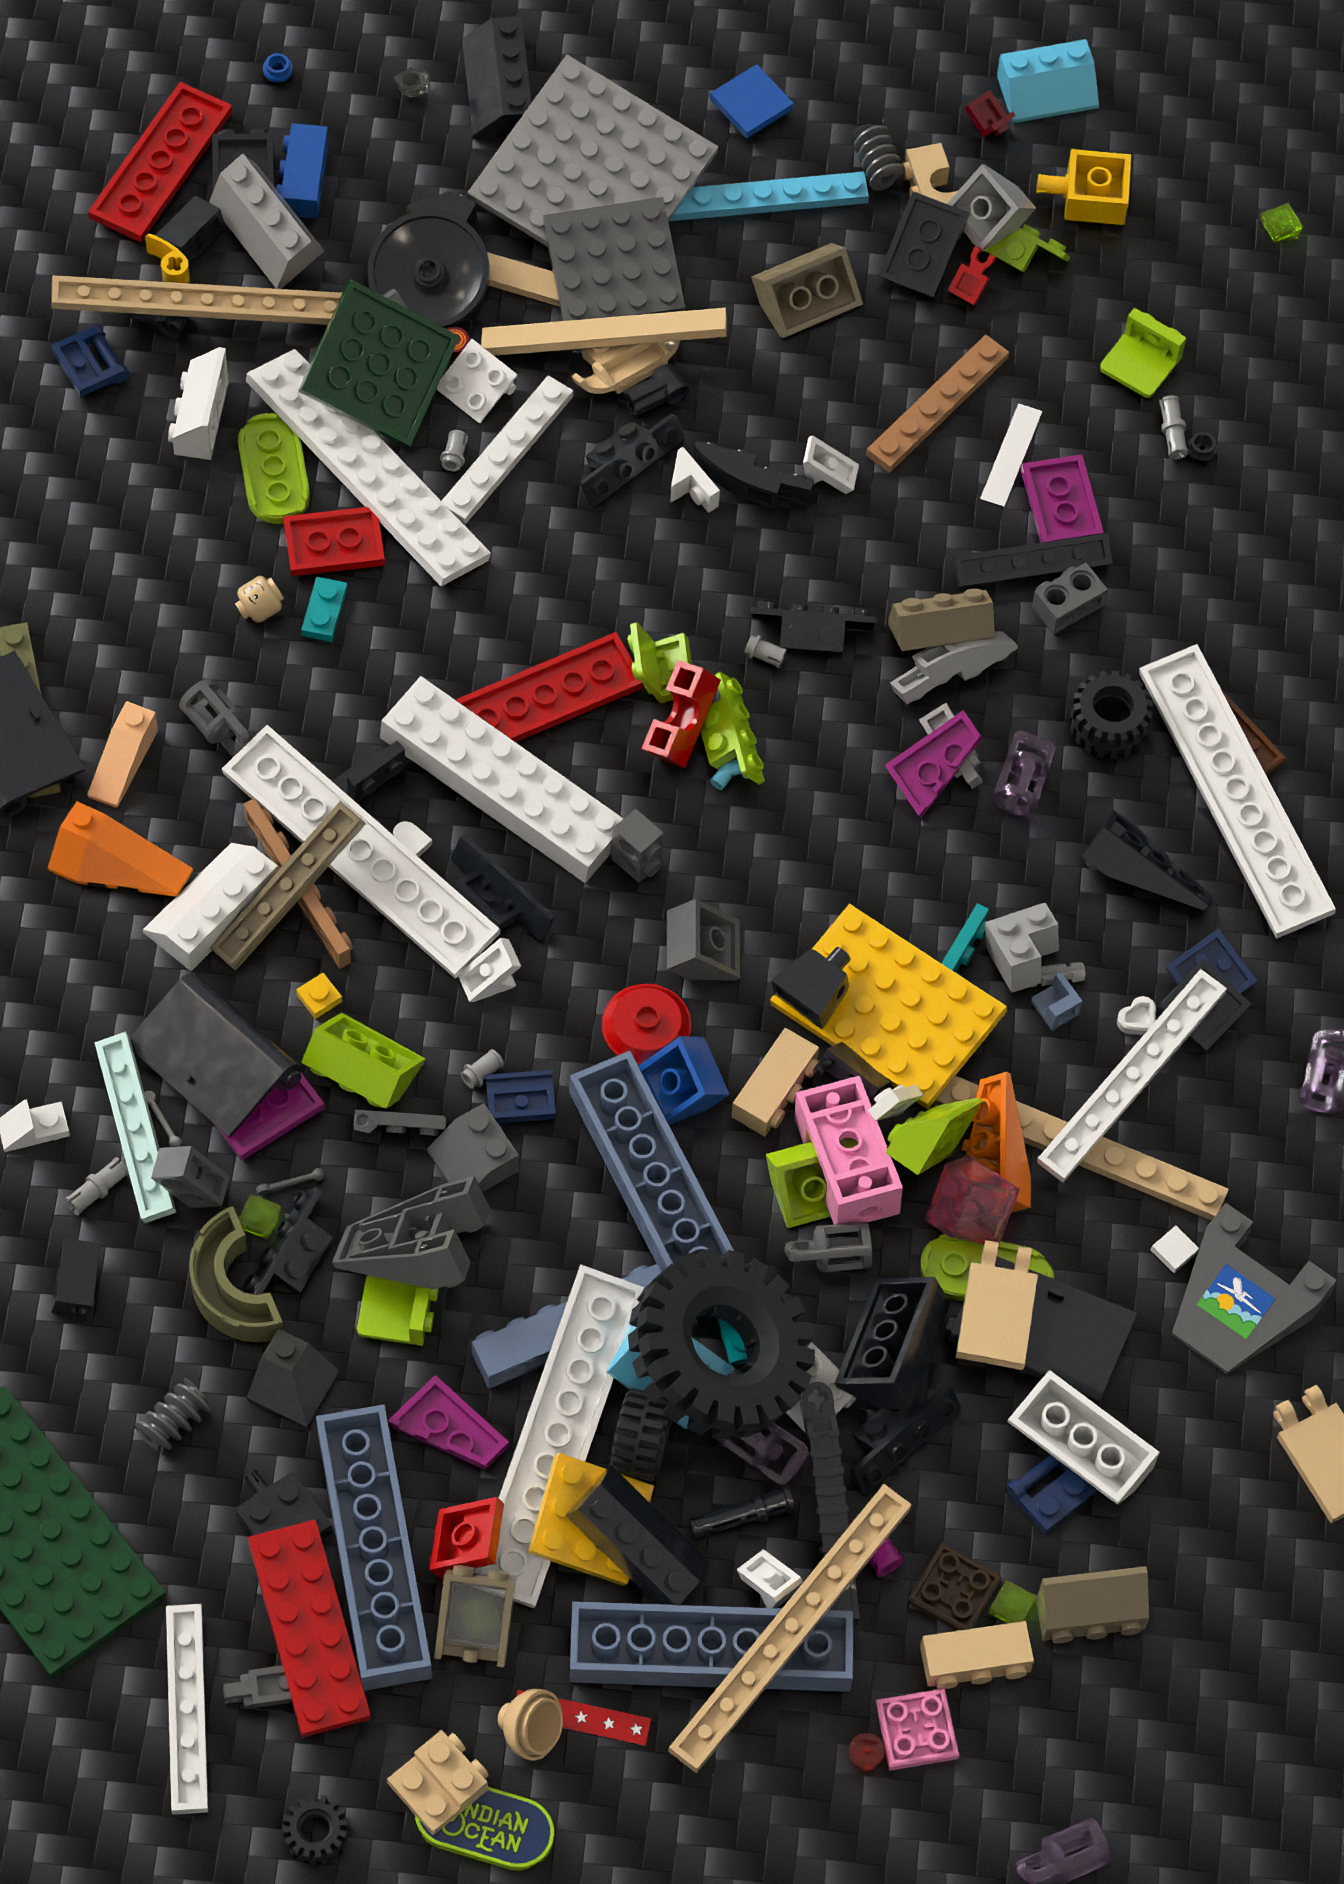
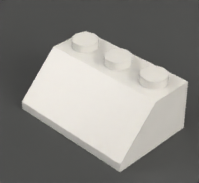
M219 347L190 360L188 372L182 373L180 389L183 390L182 398L177 397L174 415L177 416L176 424H170L168 441L173 442L174 455L211 460L229 383L226 348Z

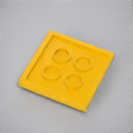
M557 1453L554 1456L528 1553L622 1586L628 1584L629 1577L565 1516L606 1469L562 1453ZM622 1475L650 1502L654 1488L653 1485Z

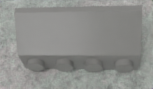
M241 154L220 173L209 202L220 208L224 222L274 287L282 289L324 252L323 248L260 167L245 154Z

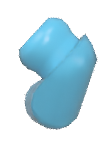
M734 758L722 765L710 779L711 784L715 788L723 790L734 775L742 774L738 759Z

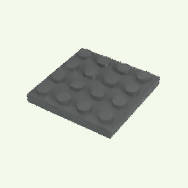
M663 197L543 215L563 321L685 311V303Z

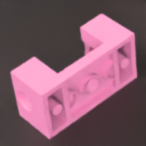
M860 1076L796 1093L794 1120L803 1144L812 1142L827 1181L826 1205L834 1225L871 1222L900 1214L903 1187L891 1156L885 1153L887 1145L878 1122L868 1112L871 1104ZM844 1138H852L857 1141L858 1145L848 1149L844 1148L840 1141Z

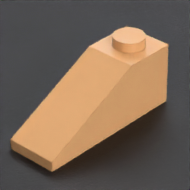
M126 701L112 727L88 791V798L118 808L158 732L156 712Z

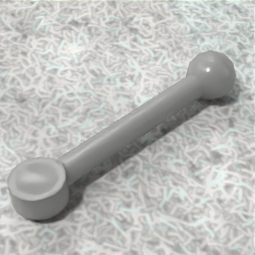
M152 1091L144 1092L147 1104L150 1105L169 1137L170 1147H180L182 1140L179 1136H175L157 1106L155 1093Z

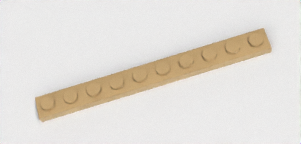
M53 275L51 309L328 325L342 293Z
M955 1076L932 1105L937 1106L976 1098L979 1085ZM1016 1101L1024 1143L1044 1151L1068 1122ZM1105 1137L1099 1140L1079 1164L1081 1167L1211 1221L1220 1211L1228 1192V1188Z
M883 1484L670 1745L669 1752L696 1773L701 1769L911 1510L912 1504Z

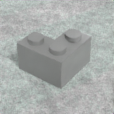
M1046 903L985 922L986 949L1011 993L1042 983L1041 956L1059 951L1058 923Z

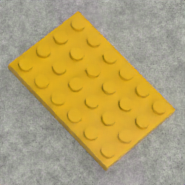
M849 904L812 948L827 958L836 947H839L851 958V961L842 969L848 976V991L825 1027L821 1030L775 995L770 999L771 1006L831 1046L840 1042L845 1043L879 1073L892 1081L891 1085L896 1088L901 1084L904 1087L917 1085L924 1095L916 1102L929 1109L1006 1014L1007 1006Z

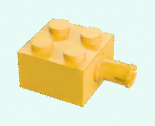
M1071 149L1065 177L1038 174L1036 193L1063 195V198H1066L1064 220L1124 225L1129 202L1131 154Z

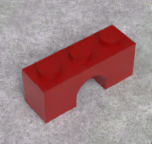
M677 660L666 690L673 695L674 699L672 712L664 722L653 719L642 749L659 760L685 768L721 679L702 667Z

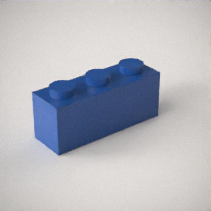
M291 123L290 135L284 136L283 153H287L286 160H281L279 176L283 178V184H277V191L298 217L318 218L328 151L327 126Z

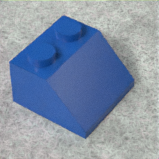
M680 1036L638 1066L668 1125L705 1112L730 1095L704 1037Z

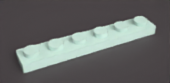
M126 1032L95 1042L140 1217L144 1223H148L176 1213L172 1194L151 1179L159 1145L130 1037Z

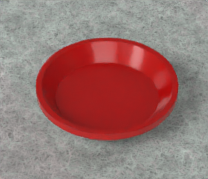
M637 984L621 990L608 1002L602 1016V1033L607 1046L616 1056L630 1051L639 1066L678 1037L690 1036L691 1017L683 1000L673 991L655 984Z

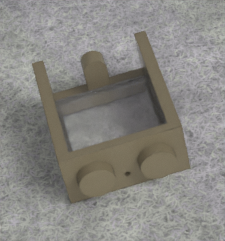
M454 1565L453 1570L447 1569L444 1574L434 1658L441 1659L443 1655L463 1657V1661L477 1662L478 1659L498 1661L497 1666L504 1667L507 1661L516 1578L509 1577V1572L502 1570H488V1574L474 1573V1568L470 1566Z

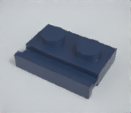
M552 1070L486 1075L488 1110L497 1123L556 1119Z

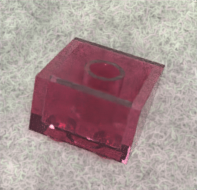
M969 1155L945 1164L925 1221L951 1238L983 1245L985 1240L999 1242L1000 1244L1020 1189Z

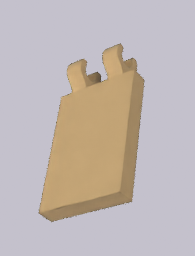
M985 1240L981 1264L971 1262L956 1358L1023 1370L1038 1274L1028 1273L1032 1249L1019 1246L1014 1270L995 1267L999 1242Z
M1315 1385L1305 1390L1306 1395L1302 1397L1305 1406L1309 1409L1312 1416L1299 1422L1295 1410L1288 1400L1277 1405V1410L1273 1412V1415L1283 1428V1431L1279 1432L1277 1439L1330 1523H1333L1344 1517V1414L1337 1403L1328 1407L1322 1391Z

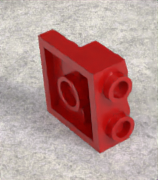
M498 1497L439 1509L437 1524L434 1529L435 1537L432 1555L429 1560V1570L441 1581H444L446 1570H453L454 1565L470 1566L474 1570L475 1568L494 1565L497 1556L504 1503Z

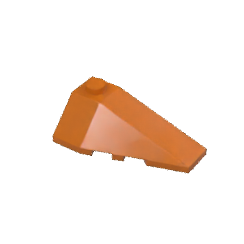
M80 802L75 803L61 824L48 865L50 872L76 884L88 885V882L106 884L107 888L114 889L122 886L137 888L139 892L175 897L178 896L193 873L192 867L106 814Z
M1003 1072L980 1080L976 1098L982 1099L983 1103L972 1120L974 1124L970 1139H964L962 1150L966 1151L962 1169H956L954 1177L953 1211L957 1213L1006 1215L1031 1208V1175L1011 1074Z

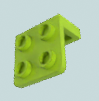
M1134 308L1128 315L1123 336L1101 362L1100 370L1138 394L1150 398L1182 359L1186 337L1181 335L1176 329L1169 328L1158 322L1150 314L1143 313Z
M638 622L630 624L631 634L628 635V643L635 658V662H632V671L637 681L640 680L645 685L647 692L653 694L660 703L674 700L673 695L666 690L677 660L692 664L688 637L681 633L654 642Z
M367 1275L357 1325L358 1335L364 1338L423 1346L425 1333H431L434 1312L429 1311L431 1301H437L439 1288L429 1289Z

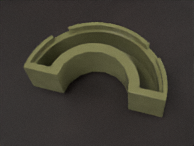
M231 1206L216 1214L204 1225L199 1232L200 1235L194 1247L191 1249L189 1272L193 1296L204 1318L223 1334L242 1341L268 1342L272 1340L278 1328L283 1330V1322L271 1294L254 1295L243 1293L235 1288L226 1277L228 1267L233 1260L247 1251L245 1233L234 1207Z

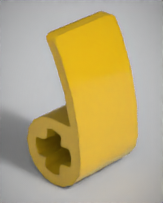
M148 234L145 236L147 253L162 259L163 282L190 284L189 264L186 256L172 244L155 235Z

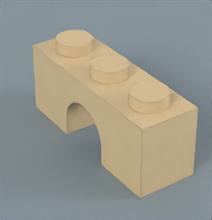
M937 143L906 150L905 162L901 164L904 167L903 178L905 181L909 180L911 186L910 196L912 191L947 204L958 191L941 193L934 189L937 186L947 185L949 164L942 144Z

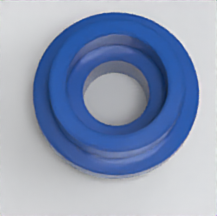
M275 53L270 55L264 62L263 73L272 82H283L291 77L293 65L285 55Z

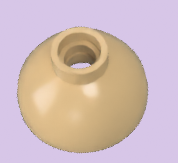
M530 1689L518 1695L511 1703H506L500 1709L498 1725L503 1730L507 1744L515 1754L527 1760H539L546 1756L557 1743L562 1731L563 1715L560 1702L552 1692L543 1689Z

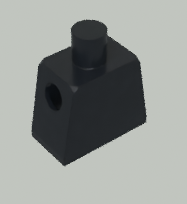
M836 947L827 958L814 949L808 950L771 980L774 995L822 1030L848 991V976L842 969L851 961V958L839 947Z

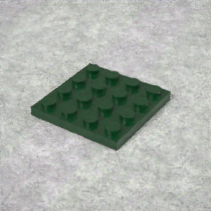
M351 279L346 284L298 392L408 448L413 442L460 336Z

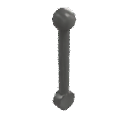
M316 1168L310 1174L270 1185L261 1184L256 1187L259 1196H264L273 1190L313 1179L321 1181L325 1176V1172L321 1168Z

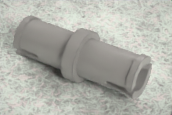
M1173 395L1166 396L1159 401L1164 422L1161 425L1162 433L1166 435L1169 457L1171 459H1181L1188 455L1184 434L1186 422L1181 417L1179 398Z
M115 1157L112 1162L96 1175L90 1174L85 1178L86 1183L64 1198L66 1205L71 1211H74V1214L79 1215L81 1211L97 1198L103 1199L108 1195V1190L129 1174L128 1168L122 1161L120 1162L119 1158Z

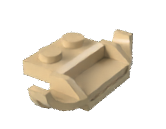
M680 341L582 348V357L592 365L594 374L587 378H581L576 373L571 377L578 386L590 393L602 394L614 391L620 394L651 376L657 368L668 364L667 361L676 352Z

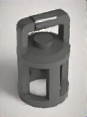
M212 678L201 680L186 691L179 703L181 711L191 719L209 743L216 744L220 742L228 753L234 757L249 741V733L242 725L244 715L241 710L236 708ZM200 693L203 699L191 705L192 700ZM209 706L218 714L217 717L213 718L207 711ZM236 734V740L234 742L231 738Z
M868 1222L816 1226L813 1232V1240L787 1242L784 1248L785 1254L790 1261L815 1260L816 1267L820 1272L872 1267V1245ZM857 1231V1236L829 1238L828 1235H825ZM859 1256L860 1260L830 1262L831 1258Z

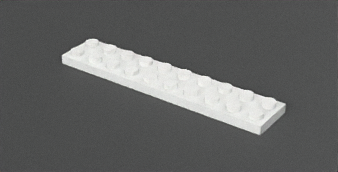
M296 349L247 373L246 382L353 495L378 517L379 522L441 587L489 561L490 551L441 503V500L372 429L298 392L310 364Z
M1196 644L1139 668V674L1276 939L1335 914L1336 908L1198 645Z
M268 725L222 768L225 776L251 799L255 798L260 807L266 808L271 816L301 843L310 836L340 801L360 817L366 825L328 867L455 979L500 934V929Z
M580 1265L499 1495V1499L504 1503L496 1562L494 1565L479 1567L474 1570V1573L488 1574V1570L509 1572V1577L516 1578L514 1602L531 1608L536 1606L551 1562L529 1554L528 1549L554 1456L557 1453H562L582 1461L586 1460L614 1379L606 1373V1370L631 1329L632 1325L629 1324L632 1309L640 1303L637 1301V1298L645 1288L584 1265ZM475 1587L505 1598V1590Z

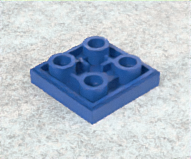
M757 64L710 93V100L746 139L794 108V103Z

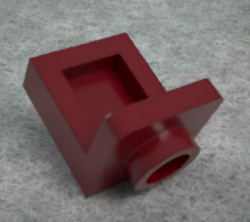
M991 90L964 107L983 138L992 132L995 136H998L1011 127L1008 121L1016 116L1013 111L1009 114L1005 113Z

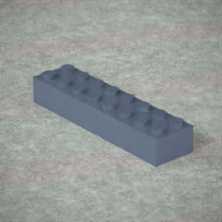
M627 1051L570 1075L569 1093L661 1272L671 1263L673 1264L677 1259L691 1252L696 1256L703 1249H718L721 1257L728 1250L734 1251L631 1052Z
M378 1405L316 1416L318 1438L363 1690L432 1679L431 1660L385 1406Z
M572 1602L569 1682L719 1687L781 1609ZM829 1610L765 1689L850 1692L853 1679V1611Z

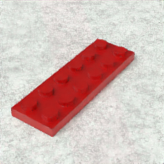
M179 82L89 209V219L142 243L145 236H147L212 143V134H218L233 113L232 105Z
M614 632L455 700L516 743L643 689L644 684L640 680L637 681L632 671L633 660L617 632Z
M316 1519L248 1537V1544L301 1737L370 1720V1711Z

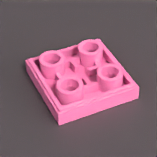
M945 1688L876 1700L875 1705L889 1771L959 1758Z

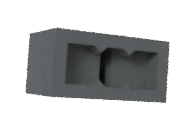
M1085 562L1078 567L1068 568L1059 578L1052 582L1045 581L1040 584L1035 590L1032 608L1054 635L1103 607L1108 589ZM1076 587H1081L1085 590L1081 591L1076 589ZM1050 602H1058L1060 605H1053Z
M635 808L613 828L611 859L640 883L645 877L654 876L662 866L664 833Z
M192 1146L159 1148L151 1179L189 1208L222 1206L230 1178L227 1173Z

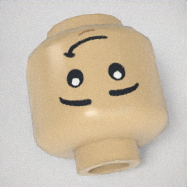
M257 576L241 586L237 591L240 600L235 605L244 619L251 617L256 623H261L279 612L282 608L280 601L284 597L272 578L266 579L263 576Z

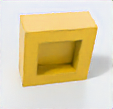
M324 973L296 989V995L314 1019L342 1003V996Z

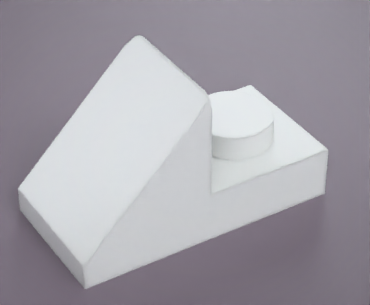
M813 435L808 438L803 461L805 477L813 479L814 484L823 480L845 494L853 491L859 464Z
M682 447L677 453L671 484L670 502L690 492L694 502L697 505L701 504L709 513L719 507L720 490L685 448Z
M500 938L466 966L458 977L469 1002H475L515 987L516 984L512 974L521 965L510 940Z
M26 1099L0 1117V1136L4 1152L69 1137L70 1134L62 1102L29 1109Z
M764 1549L737 1569L741 1580L760 1593L766 1608H777L793 1596L803 1583L799 1575Z

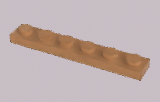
M985 335L867 448L866 456L890 473L1008 359L1009 351L989 336Z
M254 798L243 804L245 820L271 861L278 865L279 870L291 857L287 850L289 849V844L281 831L276 833L272 826L274 822L270 812L264 807L261 808ZM313 883L297 902L335 963L341 969L351 964L350 950L353 949V946L345 932L339 933L335 926L337 921L332 910L328 906L325 908L319 901L321 895Z

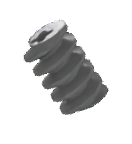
M865 124L853 131L851 139L862 167L866 172L871 189L881 191L891 187L904 174V167L900 164L901 160L896 154L895 146L892 145L893 140L889 136L888 128L884 125Z
M184 1378L185 1385L178 1383L174 1387L175 1394L167 1393L164 1396L166 1404L158 1402L154 1405L156 1413L148 1411L144 1415L145 1422L137 1421L134 1424L142 1439L156 1451H158L159 1446L168 1451L171 1450L172 1447L168 1438L172 1437L180 1441L182 1439L178 1431L180 1427L190 1432L192 1428L188 1419L191 1418L198 1423L201 1422L202 1419L198 1413L199 1409L208 1414L212 1411L204 1394L186 1378Z

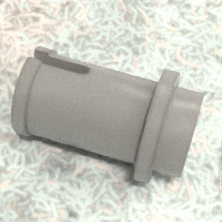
M452 430L448 434L446 449L440 456L442 466L446 470L457 471L464 465L465 458L463 454L468 442V436H465L466 433L463 431Z
M751 635L744 653L748 654L750 659L755 657L779 668L787 649L762 640L760 635L757 637Z
M491 1049L472 1065L466 1064L464 1071L461 1072V1077L468 1087L472 1089L474 1087H481L486 1079V1075L493 1074L497 1069L503 1067L504 1062L501 1056Z

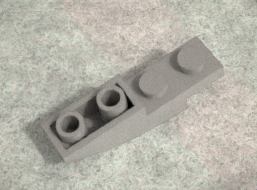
M995 631V637L928 647L912 656L916 667L891 681L890 684L894 692L906 704L922 698L926 692L934 687L948 682L955 674H958L965 681L978 676L985 668L1007 658L1011 652L1018 649V646L1004 632Z

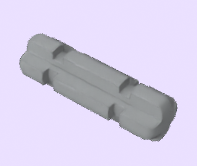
M1082 962L1070 963V966H1066V964L1041 966L1042 983L1040 984L1041 986L1052 985L1054 975L1059 972L1067 980L1071 979V982L1083 981L1086 975L1084 964Z

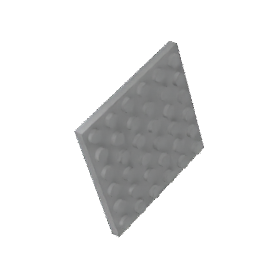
M566 55L469 189L467 197L548 247L543 223V215L663 197L669 222L717 154L718 146L571 56Z

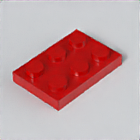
M368 507L283 517L291 577L385 566L379 519Z

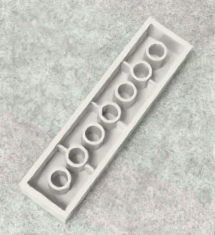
M422 676L417 679L382 719L380 732L382 740L389 745L398 741L404 747L406 757L585 884L612 853L613 828L623 820L622 817Z

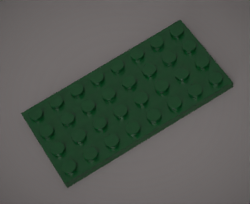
M4 1385L0 1388V1612L52 1679L166 1597V1594Z

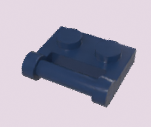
M99 325L90 327L51 345L54 356L80 397L113 382L121 383L130 375L126 366L120 364L105 340L106 334ZM88 344L95 345L109 369L102 371L87 347Z
M1051 1454L1019 1480L1013 1479L1005 1486L1009 1495L1045 1535L1095 1496L1098 1491ZM1059 1466L1064 1473L1031 1499L1026 1491Z

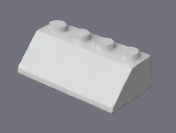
M231 843L143 929V933L192 971L212 951L210 947L278 872V865L253 846Z
M1050 1370L1007 1421L1117 1505L1138 1488L1155 1467L1159 1451Z

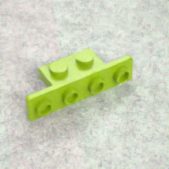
M1024 224L1022 229L1018 228L1015 232L985 250L1022 272H1025L1038 247L1066 262L1070 259V256L1064 252L1066 246L1051 238L1048 243L1039 239L1040 232Z
M719 672L715 676L721 679L718 686L721 699L710 706L700 730L709 764L718 769L737 757L741 773L760 785L765 782L762 772L764 766L755 747L757 740L750 729L748 721L750 715L744 706L741 696L743 694L742 687L735 678H730L724 673Z

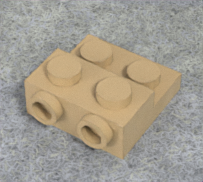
M442 1730L414 1752V1757L387 1779L389 1786L432 1835H435L488 1791V1782L485 1780L488 1777V1773L482 1764L476 1759L470 1763L462 1753L465 1751V1747L460 1739L453 1733L447 1736Z

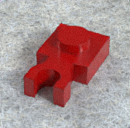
M975 246L971 252L970 265L968 266L965 263L960 265L948 288V291L973 305L977 304L990 277L984 274L985 270L991 267L997 258L995 255L990 254L985 263L980 262L978 256L982 248Z

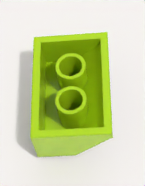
M340 1013L315 1028L301 1063L309 1066L310 1070L316 1075L329 1077L338 1082L342 1089L348 1092H356L367 1098L368 1103L387 1109L400 1100L423 1066L426 1058L353 1018Z
M977 1097L937 1105L925 1112L920 1111L915 1118L909 1117L904 1124L900 1125L898 1123L893 1128L887 1139L891 1143L885 1153L917 1175L921 1174L953 1154L982 1105L983 1100Z
M844 1138L840 1141V1144L848 1149L858 1145L857 1141L852 1138ZM812 1142L766 1154L772 1187L787 1228L831 1217L826 1205L827 1181Z

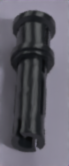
M783 1484L781 1489L762 1495L759 1492L753 1493L750 1500L689 1517V1522L696 1539L749 1521L757 1520L764 1523L768 1521L769 1517L785 1512L794 1514L796 1511L790 1489L787 1484Z

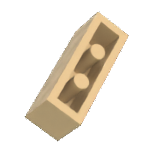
M784 1028L733 1102L731 1117L763 1136L767 1135L771 1127L777 1129L785 1116L784 1108L789 1102L795 1103L796 1093L802 1091L803 1086L801 1084L806 1077L812 1078L817 1071L816 1067L820 1065V1061L817 1060L819 1047L789 1029Z
M1026 1621L927 1635L922 1637L920 1645L927 1686H937L938 1689H950L957 1686L959 1682L971 1681L972 1684H984L990 1682L993 1677L1006 1676L1007 1679H1018L1024 1677L1027 1672H1031L1034 1662Z

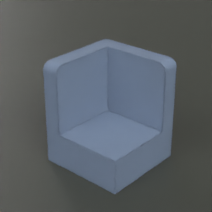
M1061 972L1054 975L1052 986L1033 996L1031 1003L1052 1031L1079 1016L1082 1006L1081 998Z

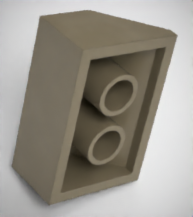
M833 243L751 277L759 303L781 338L863 304L846 248Z
M969 589L964 593L955 595L941 593L933 598L922 600L908 598L903 600L902 603L892 605L888 619L889 627L902 651L995 637L993 602L986 590Z
M1146 1566L1043 1578L1036 1599L1042 1640H1052L1053 1643L1060 1644L1073 1640V1637L1087 1636V1639H1100L1106 1637L1107 1633L1121 1632L1122 1635L1140 1633L1142 1629L1146 1628L1149 1620L1148 1573Z

